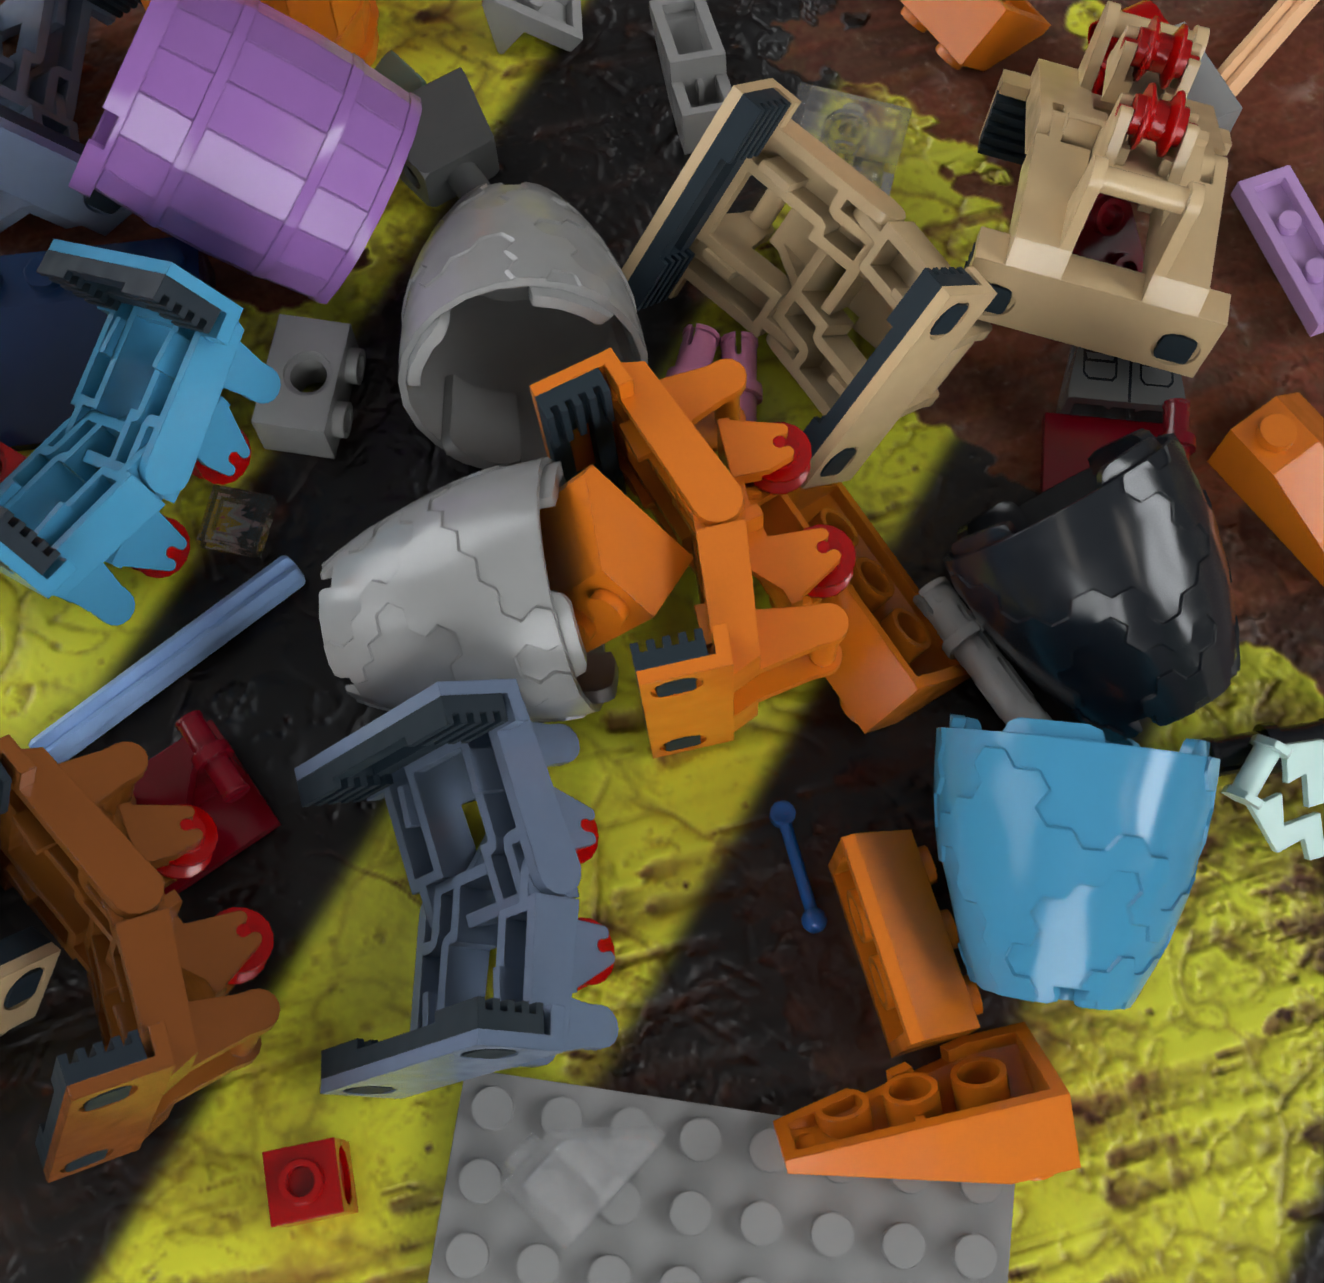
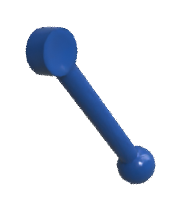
M785 800L777 801L771 806L769 818L771 823L781 830L805 910L801 917V923L808 932L819 933L825 929L828 921L825 912L816 905L792 824L795 820L796 811L790 802Z

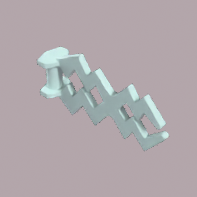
M1261 734L1253 735L1249 741L1253 745L1252 750L1232 785H1225L1221 793L1247 807L1273 852L1279 853L1300 841L1304 859L1314 860L1324 857L1321 813L1314 811L1284 822L1282 793L1276 792L1264 799L1257 797L1278 759L1281 758L1282 782L1290 783L1301 777L1303 806L1310 808L1324 803V739L1317 738L1282 743Z

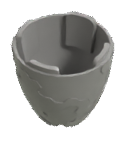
M500 182L489 185L484 183L463 195L439 221L415 262L401 312L402 331L399 348L398 384L402 403L415 426L426 437L443 449L446 455L464 464L487 469L497 465L505 467L547 457L529 385L608 348H612L621 362L645 361L648 364V353L637 315L634 296L618 262L590 223L562 197L540 184L523 182L520 185H504Z
M543 457L505 467L497 465L453 481L367 528L323 562L320 573L321 580L332 578L331 587L322 589L319 592V620L324 642L323 647L334 675L339 678H350L351 682L354 683L345 685L347 694L355 698L358 703L390 711L438 681L517 679L531 722L538 723L584 718L587 714L600 711L604 702L615 698L619 669L612 652H605V644L586 653L572 601L564 593L550 590L541 533L540 509L554 507L558 499L559 487L566 483L561 461L555 462L549 457Z

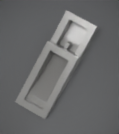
M706 0L649 1L650 16L671 110L684 155L692 154L732 88L727 76L726 52Z

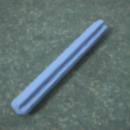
M287 555L278 557L32 738L28 744L29 748L43 747L57 763L68 761L304 586L306 580L302 571Z

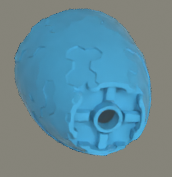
M950 714L949 728H936L934 760L935 831L938 859L943 864L959 937L958 947L970 981L977 983L983 990L1025 1001L1049 1004L1058 1000L1074 1001L1077 1007L1097 1010H1125L1130 1008L1168 946L1196 878L1198 860L1207 840L1213 814L1220 769V759L1209 757L1210 742L1186 738L1182 743L1180 751L1176 752L1140 747L1137 742L1130 738L1126 741H1107L1103 730L1090 724L1018 717L1009 721L1001 732L982 730L978 719Z

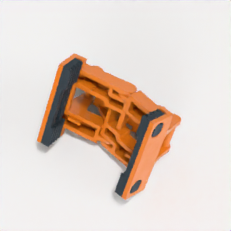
M608 348L529 385L547 457L555 462L561 461L563 476L566 482L591 464L627 496L626 482L634 496L638 497L644 510L649 508L661 528L694 557L689 566L696 575L700 604L694 605L699 626L698 629H694L695 640L688 642L685 631L678 633L679 644L672 645L670 635L662 637V648L656 649L654 639L646 640L647 651L640 652L638 642L630 644L645 726L654 759L734 741V732L758 715L759 702L814 679L830 676L839 669L843 658L839 643L846 637L849 627L848 616L836 604L819 603L825 598L838 595L847 588L853 577L856 551L852 540L845 532L831 525L818 524L797 532L771 536L766 534L763 528L764 514L759 506L778 495L788 494L797 490L807 480L811 469V443L807 435L795 425L786 422L746 421L745 413L740 407V395L746 388L747 374L740 362L725 358L704 367L658 379L645 361L621 362L612 348ZM752 576L762 581L776 608L756 609Z

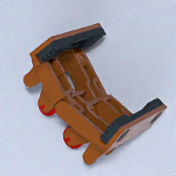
M8 734L0 738V885L5 891L14 887L72 960L77 958L86 969L103 1042L100 1041L93 1044L89 1058L84 1047L75 1050L71 1064H69L66 1053L56 1057L51 1077L54 1094L47 1121L40 1123L35 1141L47 1183L139 1150L143 1140L169 1117L175 1103L230 1072L253 1063L261 1049V1035L271 1030L278 1020L280 1013L279 1002L271 992L260 988L234 995L228 994L236 984L251 981L263 971L274 947V933L269 922L260 913L242 907H232L220 911L214 917L183 924L178 916L182 899L175 889L166 895L164 894V889L178 879H188L202 873L209 865L218 841L217 825L207 812L189 804L136 805V799L133 794L136 782L144 776L148 766L147 753L140 745L123 741L104 750L57 763L43 747L21 749Z

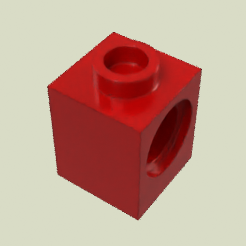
M332 1137L262 1152L271 1227H293L359 1213L349 1141Z

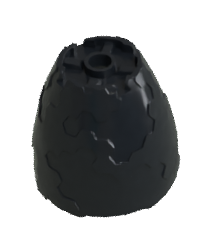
M1143 428L1099 447L1088 458L1090 467L1041 492L1019 506L1012 501H1002L958 528V541L952 544L951 550L945 554L942 560L951 575L950 578L955 590L968 604L977 621L1009 659L1063 710L1082 724H1090L1103 730L1107 741H1126L1129 738L1142 734L1143 728L1138 720L1146 717L1151 718L1153 723L1158 726H1165L1187 717L1220 696L1231 684V678L1240 671L1241 665L1239 626L1237 615L1235 614V602L1231 593L1230 583L1232 578L1230 566L1210 499L1206 490L1201 488L1199 480L1186 457L1185 450L1176 435L1169 433L1154 437L1149 430Z

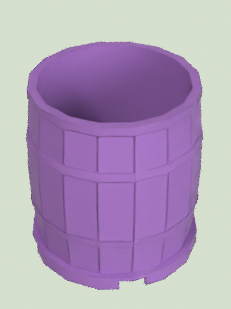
M151 0L102 107L105 110L92 138H89L68 187L89 198L93 190H96L139 216L153 228L156 227L207 255L236 267L250 276L268 280L308 296L309 299L319 304H327L341 288L357 263L386 208L413 144L422 113V102L420 97L405 91L366 64L355 53L347 51L308 26L260 2V0Z

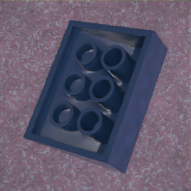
M175 237L94 246L173 262L216 290L215 272L207 254ZM47 251L0 256V442L15 451L35 450L64 421L72 416L75 406L70 403L108 316L97 309L96 305L84 301V298L72 294L73 291L65 290L60 287L61 284L54 283L49 280V277L42 276L36 272Z

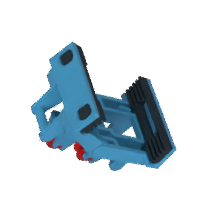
M53 239L36 272L42 276L49 277V280L54 283L61 284L60 287L65 290L73 291L72 294L84 298V301L96 305L97 309L108 316L70 403L75 406L72 416L64 421L0 483V572L47 599L51 596L59 597L86 609L99 620L109 625L118 626L131 618L135 609V601L132 594L118 582L103 562L105 561L120 569L123 566L131 567L134 570L141 571L146 576L154 578L169 577L181 569L187 561L190 552V537L182 524L159 512L165 506L161 500L164 499L175 503L180 493L179 491L183 490L189 482L191 474L197 478L206 479L213 484L221 485L235 482L241 477L250 464V442L245 433L239 429L229 408L231 404L223 396H220L223 389H227L242 395L248 400L265 404L276 398L279 394L281 383L278 373L263 363L240 342L244 329L239 323V319L244 308L170 261Z

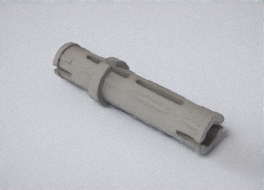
M945 576L934 579L918 591L919 595L914 596L913 602L930 621L937 634L943 640L942 650L949 659H957L960 665L964 667L975 682L974 684L1005 724L1018 717L1052 720L1010 662L1006 660L997 648L992 638L974 617L973 613L960 599L958 593Z

